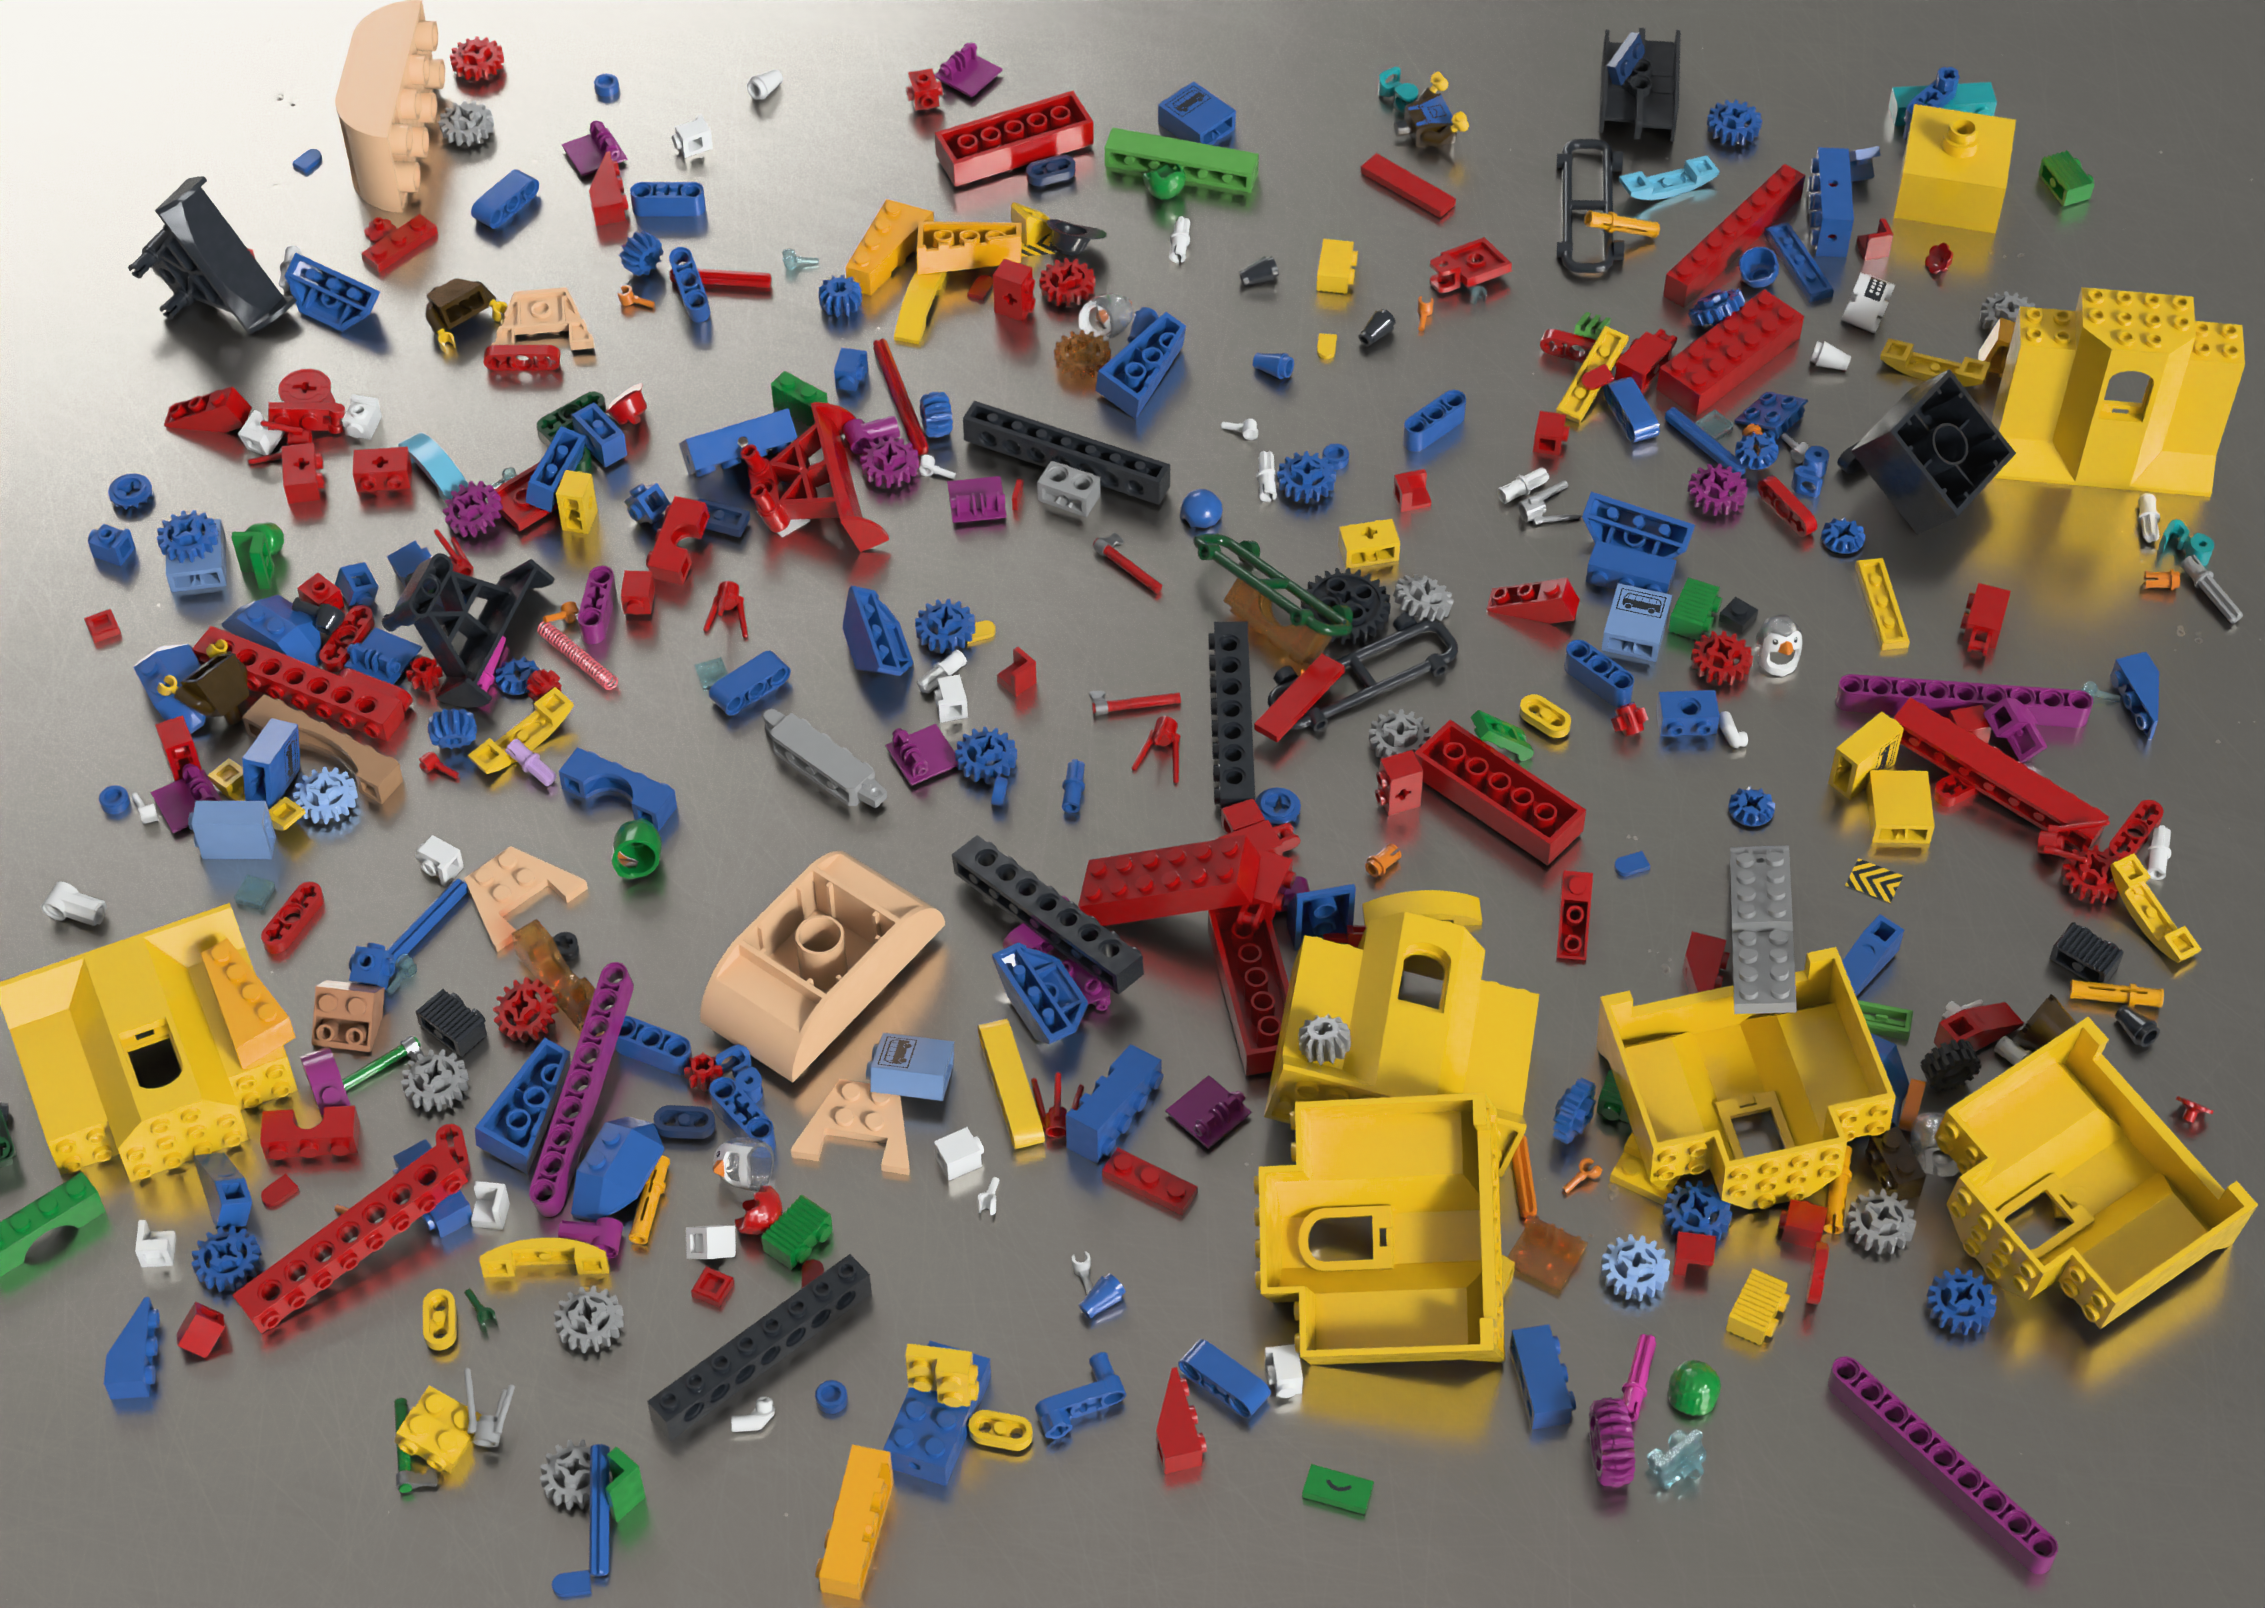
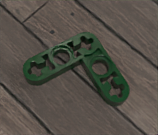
M596 391L588 392L539 419L537 422V432L540 440L549 447L561 426L574 431L573 420H568L565 417L592 403H595L605 413L606 403L603 394ZM585 446L583 456L575 469L576 472H585L592 465L590 452Z

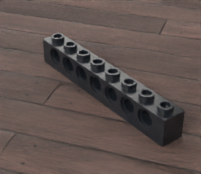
M977 401L972 403L963 417L964 441L1046 468L1051 461L1065 464L1100 477L1101 486L1159 505L1170 488V464Z
M1248 621L1214 622V633H1208L1209 650H1214V655H1209V671H1215V676H1210V693H1216V698H1211V715H1216L1217 720H1212V737H1217V742H1212L1213 760H1218V765H1213V782H1219V787L1214 788V805H1220V816L1222 808L1249 799L1255 800Z
M976 835L952 854L955 875L1020 923H1024L1043 940L1118 995L1144 975L1143 956L1136 947L1126 944L1117 933L1104 928L1095 917L1088 916L1073 901H1067L1060 896L1055 888L1047 886L1038 880L1033 872L1026 871L1011 856L1001 853L992 842H986Z
M851 1254L847 1255L649 1399L647 1403L651 1421L671 1442L871 1295L870 1274Z

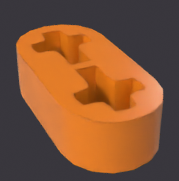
M1911 1078L1899 1122L1900 1129L1909 1132L1914 1131L1926 1082Z

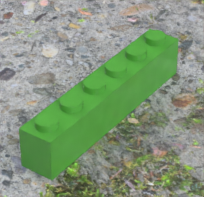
M1112 127L1104 147L1105 166L1149 173L1166 164L1176 170V164H1180L1186 175V181L1251 193L1258 174V153Z

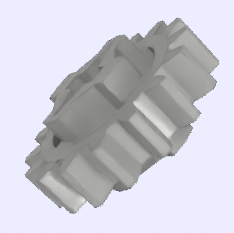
M463 100L462 104L453 103L454 108L446 107L445 113L440 114V131L443 138H448L449 143L456 140L458 146L462 142H466L467 146H470L473 141L479 144L481 137L487 139L488 133H493V115L490 108H485L484 103L477 106L474 100L471 104H467L466 100Z
M2007 291L2004 292V296L1994 293L1993 298L1987 297L1986 302L1982 303L1979 320L1984 322L1983 329L1990 328L1991 333L2000 317L2016 322L2020 306L2035 307V304L2027 303L2028 297L2018 298V293H2015L2013 296H2009Z
M1413 574L1412 578L1404 575L1403 579H1398L1393 592V596L1396 597L1394 602L1401 604V610H1408L1410 616L1414 615L1419 620L1427 617L1430 622H1433L1434 618L1441 621L1444 616L1447 617L1454 599L1451 598V592L1445 591V585L1439 586L1437 585L1438 580L1432 581V579L1425 575L1423 578H1419L1416 574Z
M1403 709L1399 710V714H1394L1392 710H1388L1387 717L1379 714L1378 721H1372L1368 739L1370 740V749H1376V757L1384 755L1385 758L1409 750L1415 752L1431 738L1429 725H1423V717L1415 719V712L1413 711L1405 715Z
M444 1049L439 1052V1055H434L433 1050H429L427 1057L420 1053L417 1054L418 1061H408L409 1070L402 1071L404 1080L401 1081L407 1101L412 1100L415 1108L423 1104L426 1112L432 1106H436L438 1112L442 1110L443 1104H447L450 1108L453 1107L452 1100L454 1098L462 1100L461 1091L468 1090L467 1081L469 1076L467 1069H465L464 1061H458L455 1053L447 1057Z
M1871 1189L1868 1191L1867 1198L1859 1194L1856 1202H1851L1846 1218V1223H1849L1848 1233L1856 1234L1854 1240L1856 1244L1862 1241L1866 1243L1864 1250L1868 1251L1873 1246L1876 1247L1877 1254H1881L1883 1248H1887L1888 1252L1893 1254L1895 1246L1904 1249L1906 1241H1911L1916 1226V1220L1913 1219L1914 1209H1906L1908 1203L1906 1199L1900 1202L1897 1201L1898 1193L1894 1192L1889 1197L1886 1196L1885 1189H1881L1880 1195H1876Z
M592 1286L590 1292H585L583 1287H579L578 1295L575 1296L572 1292H568L569 1301L560 1300L558 1302L560 1310L554 1311L556 1333H559L562 1343L568 1341L571 1350L580 1345L582 1353H586L590 1346H593L595 1352H598L599 1344L603 1343L609 1347L611 1345L610 1337L619 1338L618 1328L624 1327L622 1305H619L616 1295L609 1296L608 1289L605 1288L601 1293H597L596 1286ZM587 1314H589L592 1324H589Z
M581 1439L578 1446H574L572 1440H568L567 1448L563 1449L560 1445H556L557 1454L547 1453L545 1455L548 1464H541L540 1466L542 1473L540 1481L542 1487H545L546 1497L553 1496L556 1506L565 1501L566 1508L569 1510L572 1508L573 1503H578L580 1509H584V1501H590V1463H587V1460L590 1461L591 1446L587 1448L584 1439Z

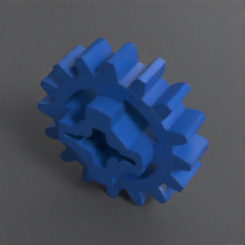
M1736 99L1734 103H1730L1728 100L1724 101V105L1716 103L1715 108H1710L1707 117L1708 132H1713L1714 139L1721 137V143L1728 140L1731 145L1738 141L1741 145H1744L1745 140L1752 142L1754 136H1759L1762 125L1761 113L1755 112V106L1747 107L1748 102L1746 101L1743 104H1739Z
M1738 288L1728 291L1717 289L1707 296L1700 298L1697 301L1698 304H1695L1694 308L1689 310L1688 315L1695 326H1704L1705 324L1716 326L1726 317L1731 316L1733 312L1740 310L1739 307L1744 306L1746 301L1741 290L1739 291Z
M1308 451L1304 452V456H1300L1295 452L1294 459L1285 457V464H1279L1277 482H1279V489L1285 490V496L1294 495V501L1296 502L1300 498H1304L1305 503L1309 502V498H1314L1318 502L1320 495L1328 497L1329 490H1334L1336 472L1334 471V464H1328L1327 457L1319 459V453L1317 452L1313 456H1309Z
M183 510L179 517L172 514L170 522L163 520L164 528L157 529L159 536L156 538L163 555L168 554V558L171 561L178 557L179 563H183L185 558H189L192 563L196 556L204 559V552L212 553V545H218L217 537L219 533L213 518H207L205 512L197 516L196 510H193L190 515H186V512Z
M937 599L935 606L927 603L926 611L919 610V618H915L916 637L921 639V645L929 643V650L932 651L938 647L940 653H944L945 648H949L953 652L957 645L965 648V641L971 642L972 634L976 631L974 614H970L968 606L961 608V601L951 604V600L947 599L944 604H941L940 600Z
M983 727L982 732H978L974 728L972 729V736L963 734V742H957L955 761H957L958 770H964L965 777L974 775L975 782L980 778H984L985 782L989 783L990 778L994 777L996 779L997 776L1000 777V774L1009 776L1010 768L1016 767L1017 748H1015L1014 739L1008 740L1007 732L999 735L998 728H995L992 732H988L987 727Z
M1581 1077V1079H1577L1571 1089L1567 1088L1564 1095L1558 1100L1553 1121L1556 1122L1553 1127L1555 1139L1568 1144L1573 1141L1574 1136H1577L1578 1133L1582 1134L1587 1124L1591 1122L1594 1115V1106L1597 1102L1593 1099L1596 1094L1595 1083Z
M1686 1181L1684 1189L1677 1185L1674 1188L1673 1194L1668 1193L1663 1209V1214L1666 1215L1664 1224L1672 1225L1671 1235H1675L1680 1231L1716 1236V1240L1719 1241L1722 1232L1727 1233L1729 1223L1731 1222L1732 1212L1729 1211L1731 1203L1722 1201L1719 1192H1713V1184L1708 1186V1188H1704L1702 1181H1698L1697 1186L1693 1187L1689 1181Z
M231 1226L228 1232H224L222 1227H218V1234L213 1235L207 1232L208 1240L206 1242L197 1241L199 1250L192 1251L194 1261L191 1264L198 1281H205L208 1289H211L216 1284L219 1292H222L227 1285L234 1291L236 1290V1283L240 1282L246 1285L248 1284L247 1276H257L255 1267L262 1265L259 1257L262 1255L255 1236H249L247 1229L243 1228L237 1233L235 1226ZM244 1249L247 1251L246 1259L243 1258V1257H244V1252H243ZM208 1259H210V1261H209L210 1268L207 1267V1260H208Z
M1955 1268L1954 1275H1951L1947 1270L1943 1271L1941 1278L1934 1277L1926 1295L1928 1297L1926 1308L1932 1309L1931 1319L1939 1317V1327L1942 1328L1947 1324L1951 1326L1950 1333L1953 1334L1957 1328L1962 1330L1963 1335L1968 1334L1969 1328H1972L1976 1333L1980 1332L1982 1325L1987 1327L1990 1324L1997 1308L1995 1306L1997 1295L1991 1294L1992 1284L1983 1285L1984 1276L1981 1275L1975 1279L1972 1277L1973 1273L1970 1269L1966 1275L1961 1274L1959 1268Z

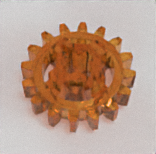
M1081 330L1080 334L1076 335L1071 331L1069 338L1063 335L1061 336V342H1056L1054 360L1056 361V367L1062 368V374L1070 372L1071 378L1080 375L1081 379H1085V375L1088 374L1095 378V372H1098L1111 360V349L1109 348L1108 341L1103 342V335L1095 337L1094 331L1085 334L1084 330Z

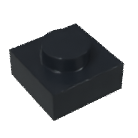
M1734 597L1720 612L1719 621L1743 633L1757 618L1758 609Z

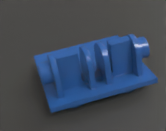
M1766 392L1750 407L1746 408L1734 422L1746 425H1759L1764 428L1768 437H1774L1776 441L1783 432L1788 431L1789 428L1804 416L1805 409L1803 406L1808 402V399Z
M375 627L362 644L355 643L348 646L347 653L351 658L344 666L345 668L353 669L394 685L410 662L420 652L422 646Z

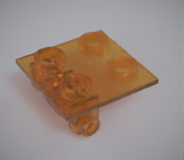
M1528 1215L1524 1222L1525 1229L1507 1258L1515 1262V1270L1561 1291L1588 1243L1581 1240L1580 1236L1575 1237L1565 1232L1562 1227L1558 1229L1555 1224L1552 1223L1550 1225L1540 1220L1537 1215Z

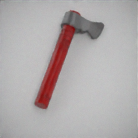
M1113 533L1107 538H1097L1094 541L1093 549L1102 556H1107L1154 593L1160 592L1163 586L1161 583L1113 548L1115 544L1124 543V540L1117 533Z
M1104 691L1089 692L1093 700L1092 712L1096 716L1105 715L1108 712L1181 703L1180 692L1107 701L1103 698L1106 695Z

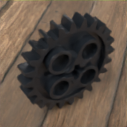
M1336 568L1335 574L1331 575L1326 570L1324 578L1316 575L1315 583L1308 582V587L1305 590L1329 607L1347 605L1352 610L1353 620L1351 625L1353 628L1350 634L1330 636V642L1333 643L1336 638H1340L1341 644H1344L1346 639H1350L1353 644H1356L1357 637L1367 641V634L1375 637L1377 629H1384V623H1388L1391 603L1390 595L1386 594V587H1379V579L1371 581L1370 573L1364 577L1361 576L1360 569L1355 574H1351L1350 568H1347L1345 573H1341ZM1301 601V609H1310L1315 619L1332 625L1327 618ZM1320 634V638H1321V639L1326 636V635Z

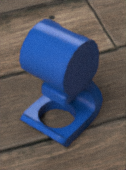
M1811 446L1807 449L1803 465L1794 468L1791 482L1794 492L1813 498L1820 495L1823 482L1820 477L1824 476L1827 471L1830 455L1826 448ZM1802 482H1811L1816 486V489H1806L1803 487Z
M734 1045L717 1054L716 1065L722 1066L723 1073L732 1068V1075L735 1078L736 1084L754 1103L761 1100L763 1096L762 1077L757 1069L751 1066L749 1050L743 1045ZM732 1056L727 1063L721 1064L727 1057Z

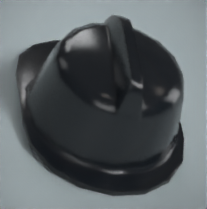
M1050 219L1046 222V225L1052 229L1050 248L1066 255L1080 254L1085 250L1091 239L1107 237V233L1098 228L1075 225L1057 219Z

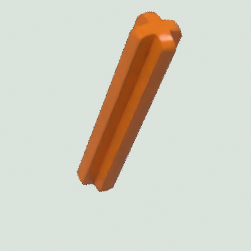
M1523 1135L1512 1157L1520 1215L1523 1218H1533L1537 1215V1203L1527 1137Z

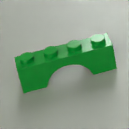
M83 1172L0 1222V1277L24 1263L25 1255L30 1246L47 1231L64 1225L80 1228L106 1212L98 1191Z

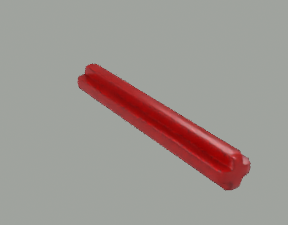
M671 268L669 278L672 282H676ZM698 269L703 284L769 288L772 283L770 273Z

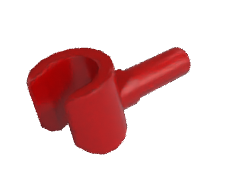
M427 752L419 758L421 762L419 767L425 773H429L436 768L438 771L455 779L459 775V772L441 763L434 752Z

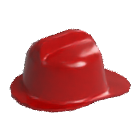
M636 384L620 394L610 403L605 414L608 413L620 425L629 422L634 425L641 421L640 415L647 409L646 401L641 392L643 384Z

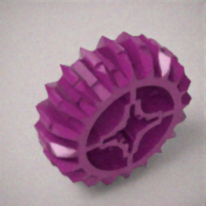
M1612 1397L1595 1400L1590 1406L1588 1423L1591 1454L1598 1481L1603 1486L1612 1487L1630 1484L1634 1478V1464L1636 1461L1633 1428L1631 1427V1419L1628 1415L1626 1404L1620 1398L1612 1399Z

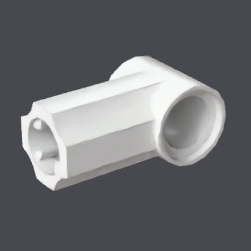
M57 882L41 906L43 912L55 920L63 921L68 917L92 926L101 924L107 908L105 901L81 894L75 887L66 882Z

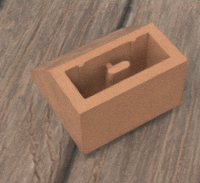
M326 980L315 987L311 1045L371 1052L383 1017L385 987Z

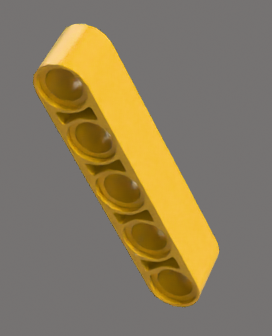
M1008 1019L978 1025L980 1043L1013 1148L1019 1149L1044 1143L1045 1138L1041 1120Z

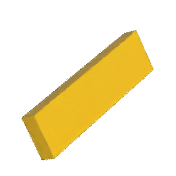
M1604 326L1556 408V413L1565 414L1567 419L1578 424L1581 423L1600 388L1595 390L1585 389L1582 386L1583 375L1603 364H1606L1611 371L1628 342V335Z
M1883 558L1857 560L1855 563L1856 573L1880 649L1908 648L1910 640Z

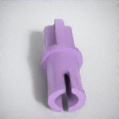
M514 739L510 742L505 752L522 766L524 772L529 771L545 786H549L555 781L557 777L555 772L540 760L538 753L534 754L519 739Z

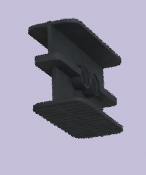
M1639 28L1638 33H1640L1645 53L1635 65L1631 74L1620 86L1612 84L1607 65L1623 43L1609 42V29H1606L1601 64L1599 132H1603L1604 120L1634 122V139H1641L1642 127L1670 129V141H1674L1679 110L1680 30H1676L1675 42L1645 40V28Z

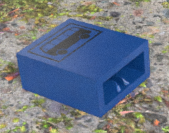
M1194 81L1158 104V124L1181 140L1213 145L1235 130L1236 110Z
M271 718L243 756L245 801H266L268 809H271L277 804L301 769L298 724Z

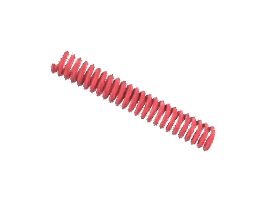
M542 621L539 624L538 634L599 683L605 690H611L616 687L618 678L609 673L606 668L595 661L583 649H580L565 634L557 630L549 622L544 624L539 631L541 625L545 622Z

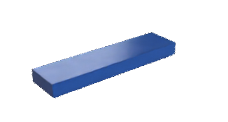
M1786 222L1765 228V237L1809 303L1833 297L1834 289L1790 223Z

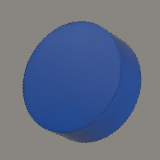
M609 73L597 76L594 79L595 92L603 97L615 95L619 91L618 78Z
M1330 444L1323 449L1322 458L1327 457L1328 464H1334V470H1339L1347 466L1349 450L1341 444Z
M997 776L991 804L1003 805L1008 785L1007 778Z
M113 785L105 788L100 793L99 802L104 812L118 814L128 808L130 798L124 787Z
M835 1380L821 1383L815 1392L816 1405L822 1412L827 1414H835L842 1411L848 1402L846 1387L841 1382Z

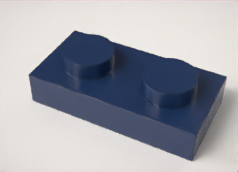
M1630 32L1608 63L1607 68L1612 84L1621 86L1631 74L1638 61L1643 57L1645 48L1640 33Z
M699 498L698 501L706 503L710 515L706 529L741 537L750 520V511Z

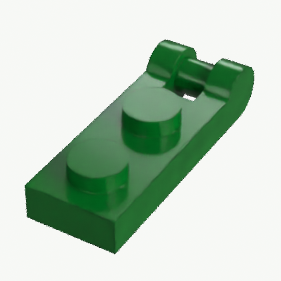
M1477 710L1471 716L1476 727L1474 732L1482 741H1489L1500 749L1505 748L1516 753L1520 761L1528 760L1534 755L1531 745L1526 743V735L1521 728L1480 710Z

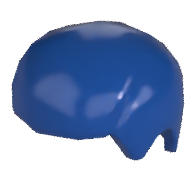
M1766 247L1751 248L1745 251L1739 259L1741 278L1750 287L1764 288L1774 283L1779 274L1776 254Z
M1196 489L1189 492L1182 501L1180 518H1185L1191 527L1208 528L1214 526L1221 518L1223 505L1220 499L1211 491Z

